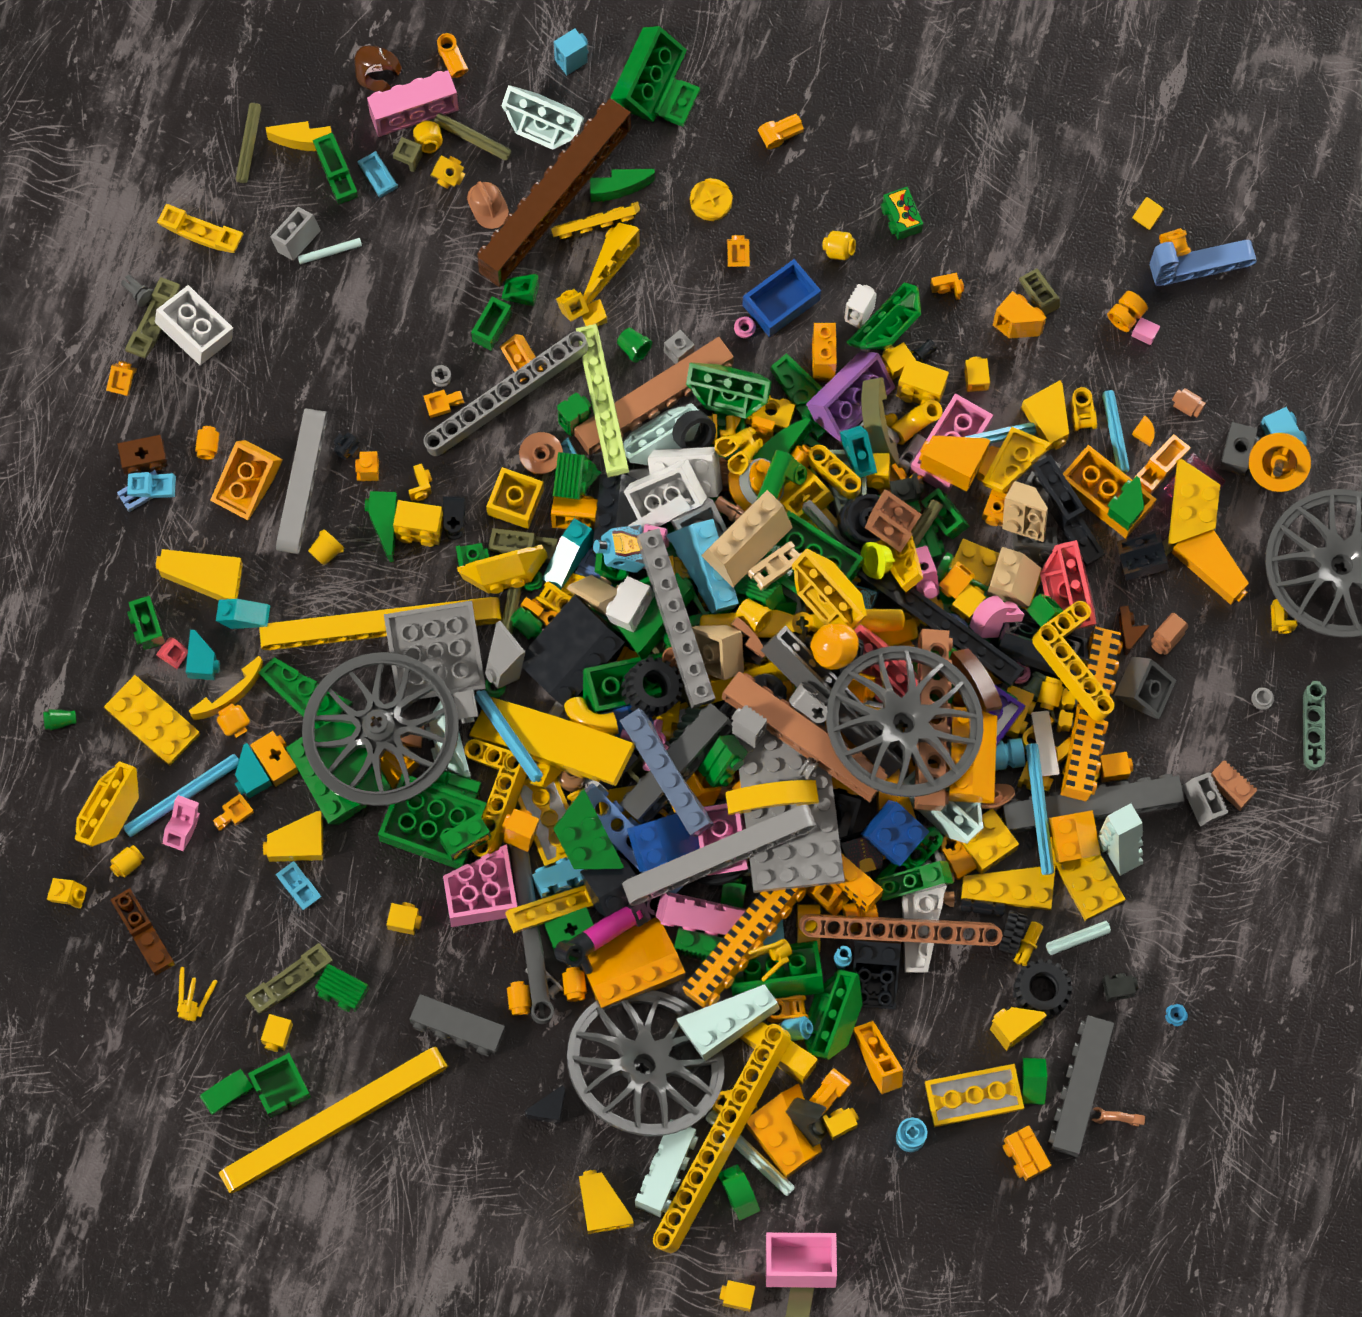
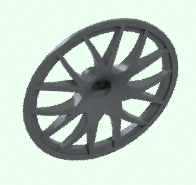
M1332 489L1302 498L1288 508L1279 518L1270 534L1266 548V573L1269 585L1280 605L1292 618L1303 626L1317 633L1333 637L1352 638L1362 636V624L1358 622L1349 592L1350 586L1362 589V531L1360 532L1362 492ZM1334 503L1356 505L1354 528L1351 536L1346 540H1343L1337 533ZM1329 504L1328 528L1307 511ZM1303 515L1320 532L1325 540V547H1315L1293 533L1288 527L1299 516ZM1286 534L1305 552L1278 556L1283 535ZM1306 560L1314 562L1319 570L1308 576L1281 582L1278 562ZM1339 565L1343 566V571L1340 574L1336 573V567ZM1314 583L1300 608L1293 602L1284 588ZM1323 584H1331L1335 590V595L1324 621H1320L1305 613L1303 610L1315 591ZM1341 598L1353 622L1351 626L1328 623Z
M889 646L860 656L850 663L837 678L827 702V732L837 757L854 777L882 793L901 797H919L939 792L951 786L967 772L981 746L983 715L979 699L972 685L952 663L925 649L911 646ZM893 660L906 661L908 686L907 693L902 698L893 691L884 662ZM911 661L933 669L917 686ZM879 664L883 687L858 674L873 665ZM937 672L954 685L951 691L933 704H921L920 693ZM855 679L878 696L883 702V709L877 710L868 707L843 694L851 681ZM958 691L965 703L967 712L941 707ZM840 702L847 704L865 716L839 725ZM942 717L969 718V738L935 730L929 723L932 719ZM898 724H901L902 727H906L903 733L900 731V729H896ZM860 725H876L882 730L879 737L849 751L840 733L841 730ZM941 741L967 744L961 759L956 765ZM926 742L936 749L951 770L934 780L918 751L917 743ZM896 744L903 750V763L898 784L876 777L885 751L889 746ZM880 746L872 773L866 771L852 757V755ZM910 758H912L928 782L914 785L902 784Z
M388 652L361 655L333 669L322 679L311 695L305 709L302 726L305 754L310 766L323 784L347 800L372 806L400 803L428 789L439 779L450 763L456 749L459 732L458 713L454 699L438 674L414 658ZM378 665L371 694L353 671L367 666ZM384 665L403 667L405 671L396 697L392 702L383 704L380 701V689ZM410 671L418 674L430 684L405 698ZM349 674L367 700L365 710L355 711L350 708L331 688L340 679ZM435 690L442 703V709L419 719L406 720L402 717L403 711ZM328 692L347 713L343 715L317 716L319 707ZM445 714L444 738L420 728ZM373 720H381L382 726L379 728L377 726L373 727ZM315 721L348 723L356 727L353 734L344 739L315 742ZM408 735H416L443 744L435 761L432 763L404 747L402 738ZM346 747L329 769L322 762L317 748ZM359 748H366L368 754L364 765L350 785L343 783L332 774L354 751ZM386 751L396 756L406 783L403 787L384 791L381 776V758ZM404 757L429 768L419 778L410 783ZM373 766L379 792L356 789L355 787Z
M655 990L622 1000L604 1008H601L598 1000L595 1001L576 1021L567 1045L569 1076L574 1089L584 1104L607 1124L619 1130L641 1136H665L680 1132L696 1124L715 1104L724 1080L725 1067L722 1050L707 1061L703 1059L676 1060L668 1056L670 1051L691 1042L687 1036L673 1038L679 1027L677 1020L665 1038L654 1041L650 1031L656 1007L666 1009L678 1015L677 1018L696 1011L684 1001ZM630 1004L652 1005L645 1024L642 1023ZM619 1006H624L635 1029V1041L626 1038L605 1012ZM600 1016L611 1036L587 1033L586 1030ZM582 1038L608 1045L618 1052L620 1058L579 1057ZM580 1064L607 1069V1071L587 1087L582 1076ZM710 1065L709 1085L707 1086L700 1078L687 1069ZM639 1067L645 1072L644 1074L637 1071ZM618 1075L627 1078L629 1085L606 1108L590 1092L609 1078ZM675 1076L685 1079L699 1087L706 1094L701 1102L694 1107L667 1082V1077ZM647 1087L655 1091L659 1099L663 1123H641L640 1103L641 1090ZM632 1093L635 1122L611 1112L613 1108ZM667 1096L687 1109L689 1113L679 1119L668 1122Z

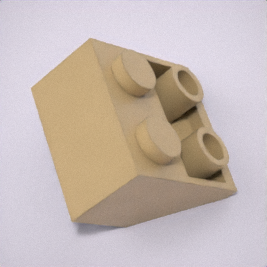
M1014 481L1005 497L1002 529L1044 542L1048 508L1035 487Z

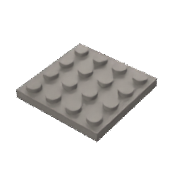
M472 601L384 614L390 653L409 656L427 665L444 681L451 694L467 690L486 689ZM392 665L397 695L405 668ZM410 671L405 698L430 684L418 674ZM433 690L425 696L421 697L420 699L435 697L438 695L435 692V690Z

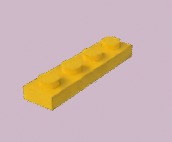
M583 885L509 909L505 914L513 933H517L587 907V909L593 908L594 905L586 886Z

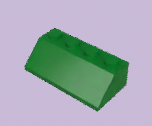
M660 26L643 27L610 98L630 111L631 114L654 122L656 109L671 77H675L687 49Z
M663 652L648 655L644 660L649 657H653L654 660L657 657L662 658ZM636 657L583 669V698L588 708L594 713L602 714L629 706L630 704L626 705L624 702L627 699L626 696H622V691L625 689L621 687L622 682L625 680V674L642 659ZM644 677L643 688L645 692L651 697L660 698L661 687L659 683L653 678Z
M817 941L789 944L792 949V954L788 956L789 962L782 965L766 981H762V977L779 961L772 960L769 953L749 960L747 967L743 971H739L734 977V982L731 985L732 996L734 997L764 984L775 999L824 993Z

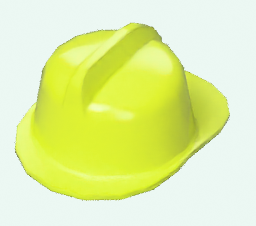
M867 542L861 550V556L864 559L862 569L867 576L882 579L884 574L891 570L895 558H893L889 547L875 542Z

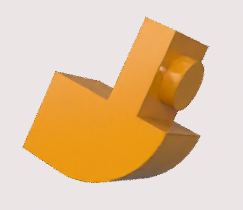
M836 884L812 886L806 889L808 896L818 902L831 915H837L841 911L842 905L849 901L842 893L843 890Z

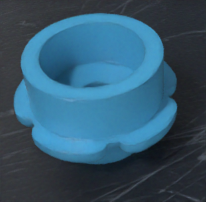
M1170 1005L1166 1009L1165 1019L1169 1024L1181 1026L1187 1020L1188 1014L1182 1005Z

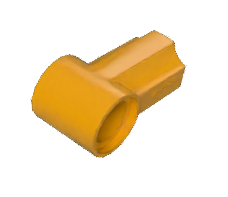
M449 33L440 35L437 40L438 53L442 57L451 78H459L468 72V68L456 44V38ZM447 43L452 45V47L449 49H444L442 47L444 44Z
M794 114L776 123L769 121L758 128V132L767 149L770 150L780 146L784 140L804 132V128L799 116Z
M833 1068L809 1101L825 1106V1113L833 1102L845 1093L852 1082Z

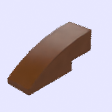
M969 649L952 651L949 660H952V664L961 671L972 685L979 699L981 709L984 712L1002 709L1003 704L998 691L978 658Z

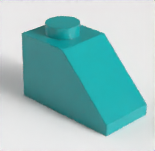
M861 426L841 431L840 436L844 452L852 471L859 478L877 473L868 432Z
M242 599L219 600L216 621L230 629L267 627L270 605Z
M190 630L186 664L187 677L190 679L215 680V673L219 674L220 660H217L215 653L195 630Z
M248 743L244 744L235 773L238 781L235 783V786L241 795L245 793L248 799L272 785Z

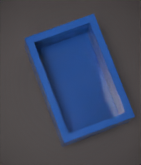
M793 259L743 296V307L763 331L771 337L820 301L821 290L796 260Z

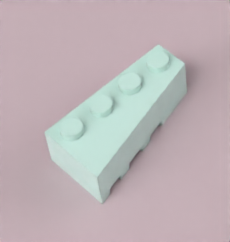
M1132 804L1108 815L1098 835L1100 850L1102 852L1106 851L1119 876L1143 864V859L1141 858L1143 851L1141 848L1139 849L1143 845L1141 839L1143 836V825Z

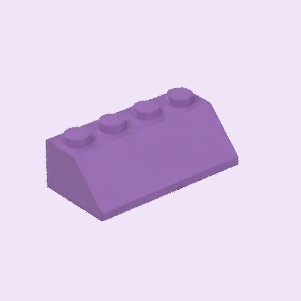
M860 351L806 404L814 421L838 441H842L841 431L854 428L863 420L861 405L863 381L883 377L886 395L895 388L879 353Z

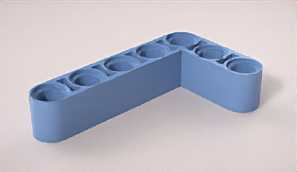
M1250 240L1197 250L1177 257L1173 242H1165L1154 248L1149 265L1155 285L1164 286L1245 268L1255 264L1257 260Z

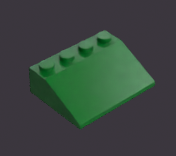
M791 511L787 512V516L793 528L759 561L761 562L792 541L798 553H803L806 549H809L833 561L851 582L864 565L862 556ZM785 555L788 560L791 559L789 555ZM791 569L776 581L797 594L794 570ZM765 570L762 571L765 575H769Z
M330 722L315 730V742L344 739L351 736L356 727L348 723ZM302 737L286 747L328 824L340 825L368 806L347 800L323 784L309 764ZM346 747L317 748L322 762L329 769ZM359 748L354 751L332 774L343 783L350 785L364 765L368 754L367 749ZM373 766L355 787L356 789L379 792ZM381 769L384 791L392 790L391 785L389 784L387 778L385 777Z
M403 773L401 775L397 788L406 785ZM409 776L410 783L417 779L415 777ZM432 784L421 794L409 800L389 805L378 833L379 841L458 869L467 864L471 851L452 862L441 845L439 836L478 813L482 818L487 803Z

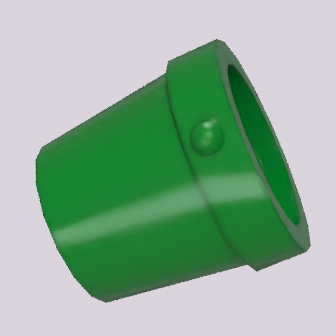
M630 327L625 329L617 339V345L634 363L641 361L648 354L653 344L652 340L648 337L641 335Z

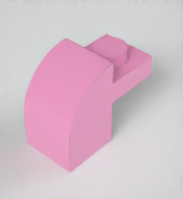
M998 595L992 596L984 600L976 608L969 627L982 638H997L1004 622H1022L1024 613L1015 603L1010 601L1004 603Z
M179 795L174 802L172 817L165 827L162 844L184 851L198 822L200 814L198 813V802Z

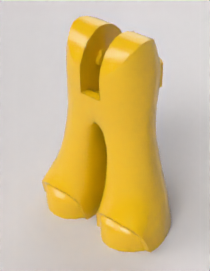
M752 427L745 428L734 435L720 437L715 441V451L720 456L727 457L738 448L741 449V451L728 460V469L731 473L743 474L748 468L752 457L763 446L761 438L756 441L752 438V435L756 433Z

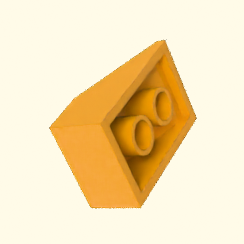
M246 440L236 441L210 501L249 520L272 484L283 459Z

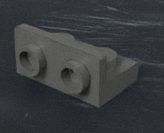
M1046 527L1044 542L1012 532L1013 550L1023 553L1033 562H1046L1055 545H1058L1056 527Z

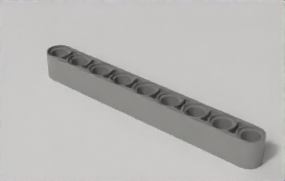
M579 331L570 333L428 432L424 437V445L428 453L433 456L443 454L585 355L588 351L585 335ZM575 341L583 342L580 347L572 346ZM559 353L565 354L561 360L555 359V356ZM539 366H547L544 372L537 371ZM522 378L530 379L525 385L519 384ZM504 391H511L508 397L501 396ZM486 403L494 404L489 410L483 409ZM470 415L476 416L472 422L465 421ZM458 428L455 434H447L449 429ZM432 441H440L438 446L430 447Z
M801 805L627 879L622 885L631 906L639 905L808 833L816 828V823L809 806Z

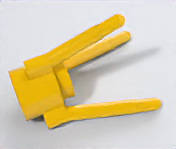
M781 939L775 943L750 950L748 953L752 956L749 960L769 953L772 960L779 961L762 977V981H766L782 965L789 962L788 956L792 954V949L786 939Z
M181 967L177 1012H179L178 1018L196 1021L197 1017L202 1016L203 1009L217 984V980H213L202 1002L197 1007L198 1003L192 1001L196 978H192L188 998L184 1000L185 975L184 967Z

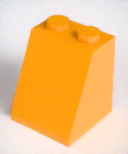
M933 435L930 442L925 441L921 448L919 460H921L920 469L968 491L987 455L990 440L987 438Z

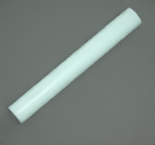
M357 238L298 256L299 263H307L361 247V240Z

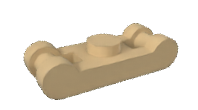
M790 541L752 567L747 572V575L758 583L757 587L763 591L771 583L793 569L792 564L802 553H798L795 550L796 546ZM785 555H789L791 559L788 560ZM765 570L769 575L764 577L761 572Z

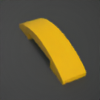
M169 204L165 205L157 221L159 225L186 239L206 247L235 253L244 235L242 232L226 226L221 228L187 215L186 211Z
M260 656L241 669L245 678L215 702L211 703L206 697L190 709L189 713L193 720L217 715L225 707L232 703L236 704L254 686L260 676L258 672L264 666Z
M816 780L765 783L726 792L729 815L749 813L751 810L819 803Z

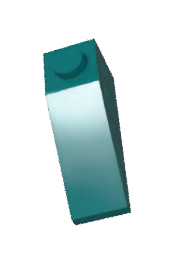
M575 518L572 520L556 547L542 578L543 581L550 582L562 590L593 545L594 531L592 528Z

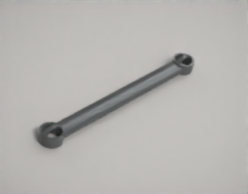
M508 844L511 851L518 906L534 902L536 898L529 851L527 852ZM538 925L523 930L522 936L532 999L531 1016L535 1022L546 1024L551 1021L554 1015V1007L549 997L540 927ZM538 1005L540 1018H538L534 1012L535 1007ZM543 1005L548 1006L551 1010L548 1018H545Z

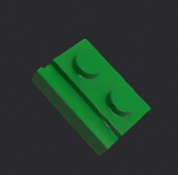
M671 77L656 109L655 116H660L664 120L684 127L700 93V87Z

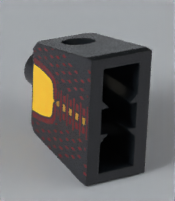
M861 832L840 837L841 853L874 881L872 871L883 867V855L860 835Z

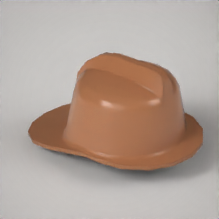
M478 182L468 192V204L481 226L488 229L499 228L504 224L508 216L507 204L496 185L489 182Z

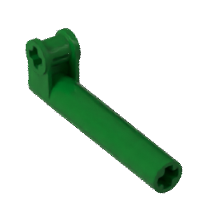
M776 450L757 499L767 490L777 499L784 482L792 481L797 485L803 484L807 478L806 467L789 453Z

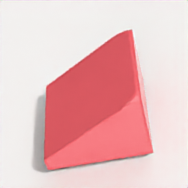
M168 638L156 655L175 669H178L187 657L188 649L176 639Z

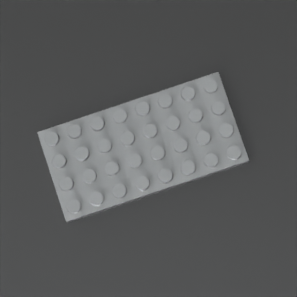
M811 720V722L814 723L815 725H817V726H818V725H822V726L825 727V723H824V722H822V723H815V722H813V721ZM766 730V734L755 749L735 736L739 740L740 745H743L748 752L743 760V766L739 769L741 788L781 781L806 780L805 775L800 776L798 773L807 758ZM819 766L809 779L816 780L819 803L808 805L816 823V828L749 857L754 893L845 882L832 777ZM793 804L751 810L749 813H744L745 826L749 828L798 806Z

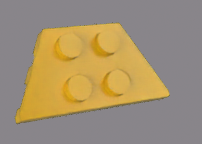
M1183 459L1177 460L1168 544H1174L1216 528L1220 484Z

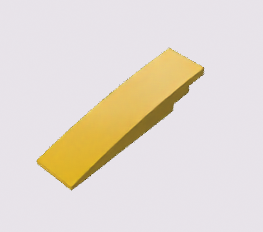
M490 697L534 761L551 765L558 770L580 778L586 777L597 782L601 780L614 786L617 785L636 747L632 742L550 714ZM481 710L469 736L510 750L485 712Z

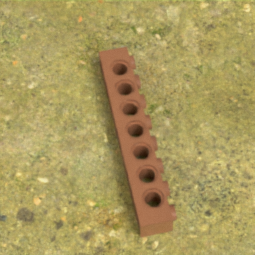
M922 629L919 633L918 648L930 652L935 650L939 652L941 657L952 663V660H949V651H952L953 640L949 638V631ZM918 663L917 685L933 670L932 668ZM937 672L940 680L931 679L920 693L921 704L931 705L934 703L930 699V694H936L941 699L951 691V682ZM947 701L941 708L951 709V703ZM947 717L938 718L939 724L929 723L935 730L948 734L951 732L950 725H947ZM941 741L950 754V747H947V742ZM926 742L917 743L918 751L934 780L949 771V769H946V761L936 749ZM928 760H935L938 764V768L930 767L928 764ZM915 764V784L928 782ZM943 789L930 795L914 797V809L941 811L945 805H948L949 791Z

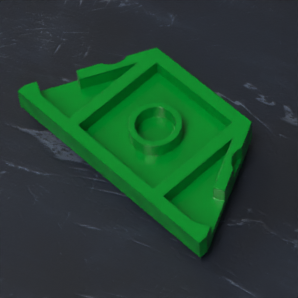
M585 789L581 790L562 818L553 827L574 869L624 868Z

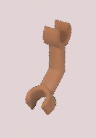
M1099 1107L1093 1108L1094 1111L1101 1112L1099 1119H1092V1121L1098 1124H1102L1106 1120L1126 1122L1133 1126L1144 1125L1145 1116L1105 1111Z

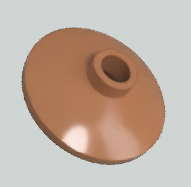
M545 432L531 434L522 442L519 457L522 465L528 471L535 474H547L556 469L558 452L563 453L560 441L555 436ZM540 453H544L546 456L545 458L540 459L538 458V455Z
M995 784L994 803H981V809L993 808L997 810L1001 808L1002 805L1014 797V788L1007 784Z

